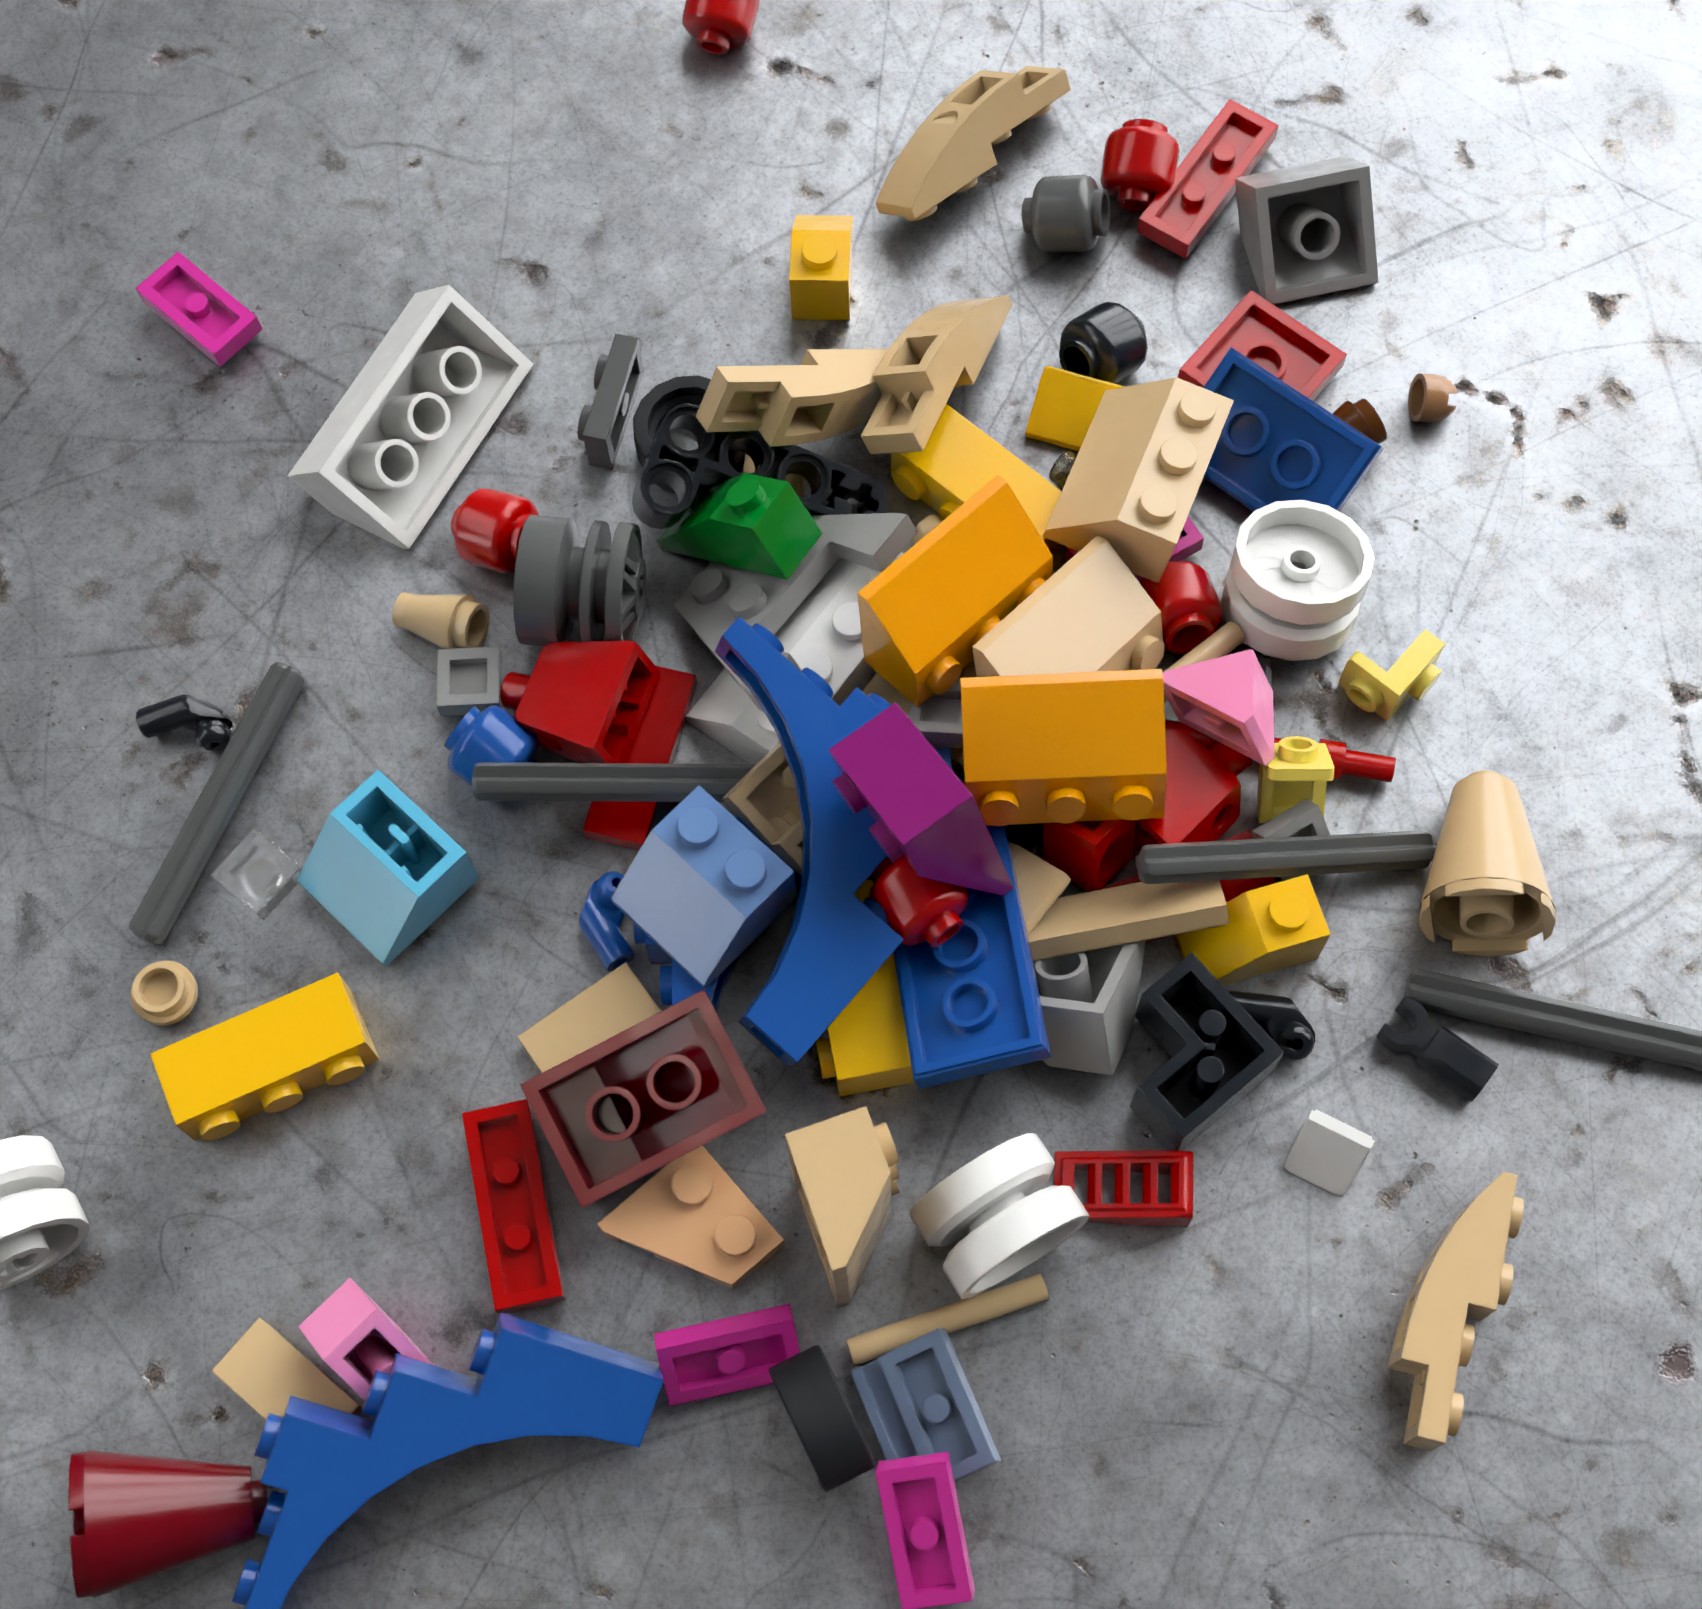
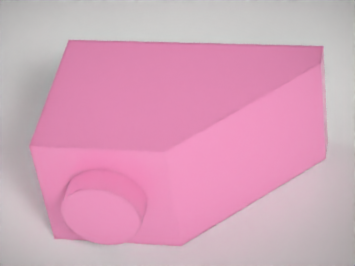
M348 1278L298 1326L323 1361L364 1401L376 1370L389 1374L396 1353L434 1365L398 1325L351 1278Z

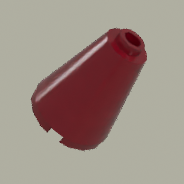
M94 1450L72 1453L69 1465L68 1500L69 1511H73L74 1536H70V1551L77 1598L91 1596L96 1598L254 1540L255 1524H260L268 1501L267 1485L260 1483L261 1480L252 1481L251 1466Z

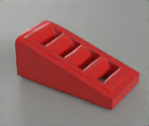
M1123 1150L1054 1152L1053 1186H1071L1074 1191L1075 1169L1088 1170L1087 1204H1082L1089 1214L1088 1223L1188 1227L1193 1219V1151ZM1102 1171H1115L1114 1204H1102ZM1130 1172L1142 1173V1203H1130ZM1158 1174H1170V1203H1158Z

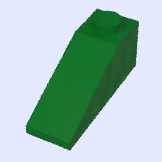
M743 473L696 494L681 520L672 527L666 528L656 542L664 550L788 580L822 535V532L789 482Z

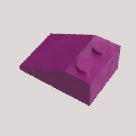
M896 702L828 750L841 773L832 780L833 785L855 815L864 808L871 814L876 823L869 827V831L892 862L903 856L919 877L1004 896L1014 888L973 795Z

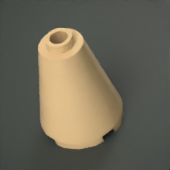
M1488 770L1477 771L1458 781L1452 789L1419 908V926L1425 937L1435 943V934L1451 940L1452 951L1463 955L1495 957L1528 950V939L1543 932V941L1552 935L1556 924L1555 905L1516 784L1497 772Z

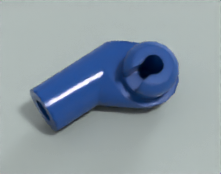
M615 871L606 872L600 879L593 882L579 916L580 928L608 972H612L625 962L628 964L635 956L619 930L624 913L611 901L612 895L624 877L623 874Z

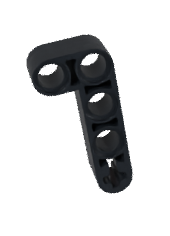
M689 403L675 406L664 417L652 440L632 497L634 513L642 523L656 529L672 527L681 520L692 503L699 484L711 488L743 474L735 470L728 459L729 452L740 451L750 456L754 462L755 472L749 474L786 481V475L792 473L805 478L810 485L811 496L798 497L810 515L850 514L852 511V504L848 502L850 498L859 502L857 511L860 514L886 513L888 508V497L885 488L880 481L871 475L797 445L770 447L759 431L706 432L696 418L700 406ZM676 428L689 430L697 438L698 448L694 450L679 448L672 441L670 431ZM656 483L667 484L677 494L678 504L671 507L659 505L650 496L649 486ZM831 488L832 493L826 499L830 503L824 506L821 504V501Z

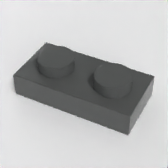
M615 333L609 355L602 354L598 359L594 375V387L597 392L592 406L585 405L579 417L577 432L578 439L584 441L591 466L613 470L644 372L639 339L636 337Z

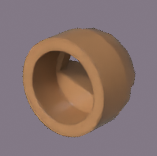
M1418 373L1412 380L1408 394V412L1411 420L1433 423L1446 419L1456 409V406L1448 404L1449 394H1458L1457 388L1444 376Z

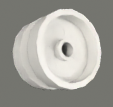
M1306 500L1276 501L1255 510L1240 526L1220 603L1225 622L1232 621L1241 628L1245 635L1243 643L1263 655L1288 661L1312 660L1338 650L1353 631L1359 613L1360 602L1365 596L1371 578L1375 556L1368 536L1352 518L1324 504Z
M1027 1133L1010 1139L962 1166L938 1183L910 1210V1218L928 1246H949L959 1242L948 1253L943 1264V1271L961 1300L986 1292L1034 1264L1076 1233L1089 1218L1088 1212L1071 1186H1049L1039 1190L1049 1180L1055 1162L1035 1133Z
M22 1135L0 1140V1290L25 1281L55 1265L74 1251L88 1235L89 1223L76 1195L67 1189L60 1188L64 1182L65 1171L52 1143L42 1136Z

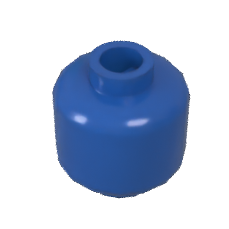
M497 705L487 707L482 712L473 707L457 724L444 744L451 751L448 757L449 769L470 786H472L474 765L479 762L539 763L533 759L539 748L538 736L515 721V717Z

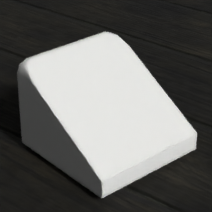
M1317 1109L1315 1111L1311 1110L1301 1125L1285 1159L1284 1168L1288 1172L1336 1196H1343L1350 1188L1375 1140L1372 1139V1136Z

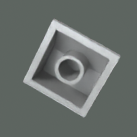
M1348 156L1235 178L1240 235L1262 298L1271 304L1379 283L1369 165Z

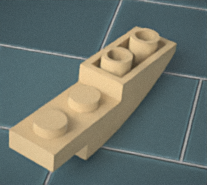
M1026 66L1017 73L981 70L961 84L926 118L900 153L875 202L878 212L904 217L907 221L921 220L932 215L937 210V204L950 195L964 192L974 187L978 183L977 177L997 165L992 145L1008 139L1012 135L1011 129L1023 121L1040 117L1049 112L1052 108L1051 103L1071 90L1065 69Z
M1009 295L942 303L915 319L897 337L873 374V378L882 395L860 436L870 454L909 453L924 450L954 387L973 385L1013 305Z
M807 349L800 365L716 366L697 411L696 418L706 432L759 431L770 447L803 444L843 434L870 419L882 395L873 378V374L888 349Z
M1503 1172L1462 1210L1442 1234L1426 1259L1408 1295L1396 1329L1388 1364L1389 1369L1415 1375L1403 1444L1432 1451L1446 1443L1447 1435L1455 1437L1459 1430L1463 1414L1464 1397L1462 1394L1454 1392L1458 1365L1463 1367L1468 1365L1475 1338V1327L1465 1324L1466 1318L1478 1321L1483 1320L1497 1310V1304L1504 1306L1511 1292L1514 1272L1513 1265L1504 1263L1508 1237L1516 1238L1524 1211L1523 1198L1515 1197L1518 1177L1516 1174Z

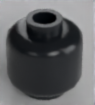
M1104 302L1094 306L1071 320L1061 332L1059 359L1063 370L1117 384L1136 372L1146 360L1148 344L1144 325L1132 311L1119 303Z

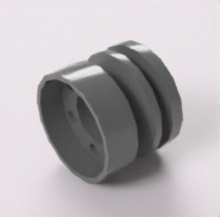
M530 515L522 529L515 564L513 614L515 632L519 644L546 646L550 642H568L574 621L579 622L582 642L603 641L605 632L606 641H634L637 624L643 612L646 591V564L642 554V537L639 526L635 523L620 522L615 530L612 541L609 524L605 521L595 520L590 527L585 546L580 547L578 531L573 519Z

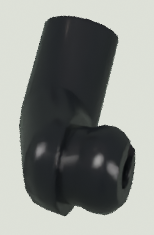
M179 695L138 709L136 713L139 730L148 738L183 727L195 731L197 745L204 747L206 750H220L227 746L230 741L229 729L232 727V721L227 712L221 707L190 695Z
M1229 990V993L1284 1051L1283 1057L1291 1060H1301L1312 1052L1315 1044V1032L1309 1021L1290 998Z

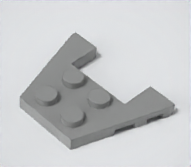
M907 514L811 515L821 530L822 535L788 580L711 561L705 570L692 580L690 587L674 606L737 684L746 692L757 708L763 712L750 689L715 653L723 633L740 616L751 627L758 623L775 635L840 558L880 572L884 571L918 532ZM784 651L781 653L800 671H802L796 663V661L791 656V654L786 653Z

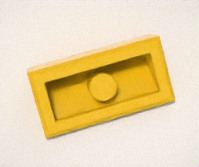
M1045 366L1034 399L1025 437L1079 452L1105 390L1124 386L1052 366Z

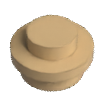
M159 961L147 965L136 975L131 988V1003L136 1013L148 1023L159 1026L171 1025L184 1019L194 1008L198 997V985L195 977L185 966L174 961Z

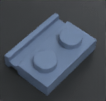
M938 1328L877 1357L878 1359L864 1366H858L850 1370L886 1460L949 1452L954 1482L1002 1461L946 1329Z

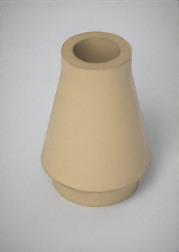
M402 592L394 603L392 620L395 627L408 630L444 649L481 647L486 639L489 628V611L484 604L477 603L472 595H428Z

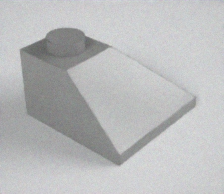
M1146 940L1033 961L1051 1058L1043 1059L1042 1061L1048 1066L1113 1075L1134 1029Z

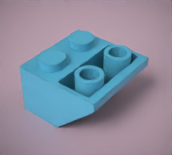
M377 769L329 814L297 881L386 968L479 879V876L467 852Z

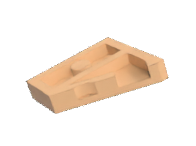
M703 1146L667 1164L597 1223L604 1235L610 1239L624 1241L654 1254L656 1258L678 1267L684 1266L701 1273L704 1278L733 1290L785 1246L784 1239Z

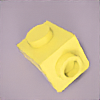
M1424 629L1387 672L1361 652L1355 651L1345 665L1339 684L1345 689L1347 696L1356 706L1367 712H1376L1388 721L1410 695L1420 701L1438 680L1442 671L1435 664L1445 643Z
M1299 736L1286 737L1281 739L1279 743H1274V758L1266 766L1259 764L1256 815L1259 823L1268 822L1304 799L1318 805L1324 818L1327 781L1334 779L1335 768L1325 743H1317L1313 739Z

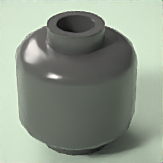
M1087 175L1043 177L1036 184L1032 198H1025L1023 200L1022 225L1024 232L1033 233L1036 244L1044 252L1090 251L1095 247L1100 236L1108 234L1110 225L1108 192L1106 189H1099L1095 179Z

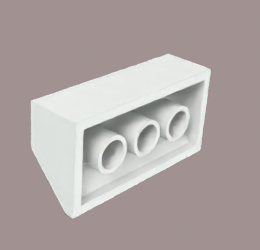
M450 285L417 292L288 474V477L333 515L402 549H410L533 366V363Z
M901 552L894 561H896L904 553ZM842 558L837 560L775 634L783 645L784 652L791 654L801 670L809 668L829 684L834 693L831 698L839 706L856 687L863 691L877 673L864 662L857 592L881 573L880 571ZM724 668L686 715L688 723L749 764H757L780 742L776 731L764 712L757 708L726 668Z

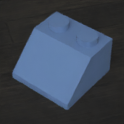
M698 785L651 830L612 895L611 901L705 989L798 897L794 871Z

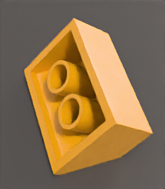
M999 475L994 477L857 592L864 662L917 708L934 693L940 695L949 690L958 680L962 669L974 659L972 646L1053 575V555L1008 482Z
M1162 669L960 678L965 787L973 795L986 826L1057 822L1072 823L1119 819L1134 821L1165 818L1167 763Z

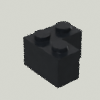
M1192 952L1141 994L1135 1018L1172 1058L1137 1086L1130 1108L1168 1150L1182 1151L1274 1072L1284 1054V1051Z

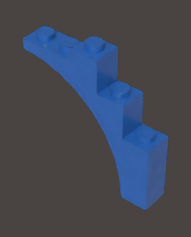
M739 616L721 636L715 653L750 689L777 733L795 780L803 828L802 881L790 933L768 981L738 1023L789 1067L802 1058L904 940L890 927L886 914L879 903L871 898H866L862 902L854 895L856 890L887 855L869 831V827L876 823L871 814L864 808L855 815L833 785L832 780L841 773L828 751L890 707L891 704L875 693H870L867 696L856 687L839 706L831 698L834 694L832 688L820 675L809 668H803L800 671L781 654L784 651V647L772 632L758 623L751 627Z
M500 1312L494 1331L482 1329L473 1349L468 1370L478 1373L477 1379L396 1353L389 1374L376 1370L368 1390L362 1413L372 1415V1420L290 1395L283 1417L269 1413L254 1456L267 1459L260 1483L286 1490V1492L282 1493L272 1490L257 1530V1533L269 1536L260 1562L246 1559L232 1602L244 1605L243 1609H281L292 1584L326 1538L368 1499L417 1468L472 1446L525 1436H587L640 1447L664 1381L658 1363Z

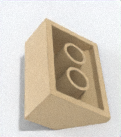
M1177 377L1105 390L1043 537L1080 551L1098 535L1111 544L1132 573L1154 582H1160L1179 540L1234 400Z
M1097 535L972 646L976 676L992 677L1156 669L1164 656L1161 611L1106 539Z
M867 1106L785 1134L793 1181L837 1307L851 1303L890 1221L891 1196L899 1193L896 1179H899L896 1166L899 1163V1157L886 1122L876 1126L873 1125Z

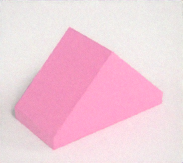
M1253 649L1170 669L1163 673L1164 693L1180 722L1264 766L1274 758L1273 690Z

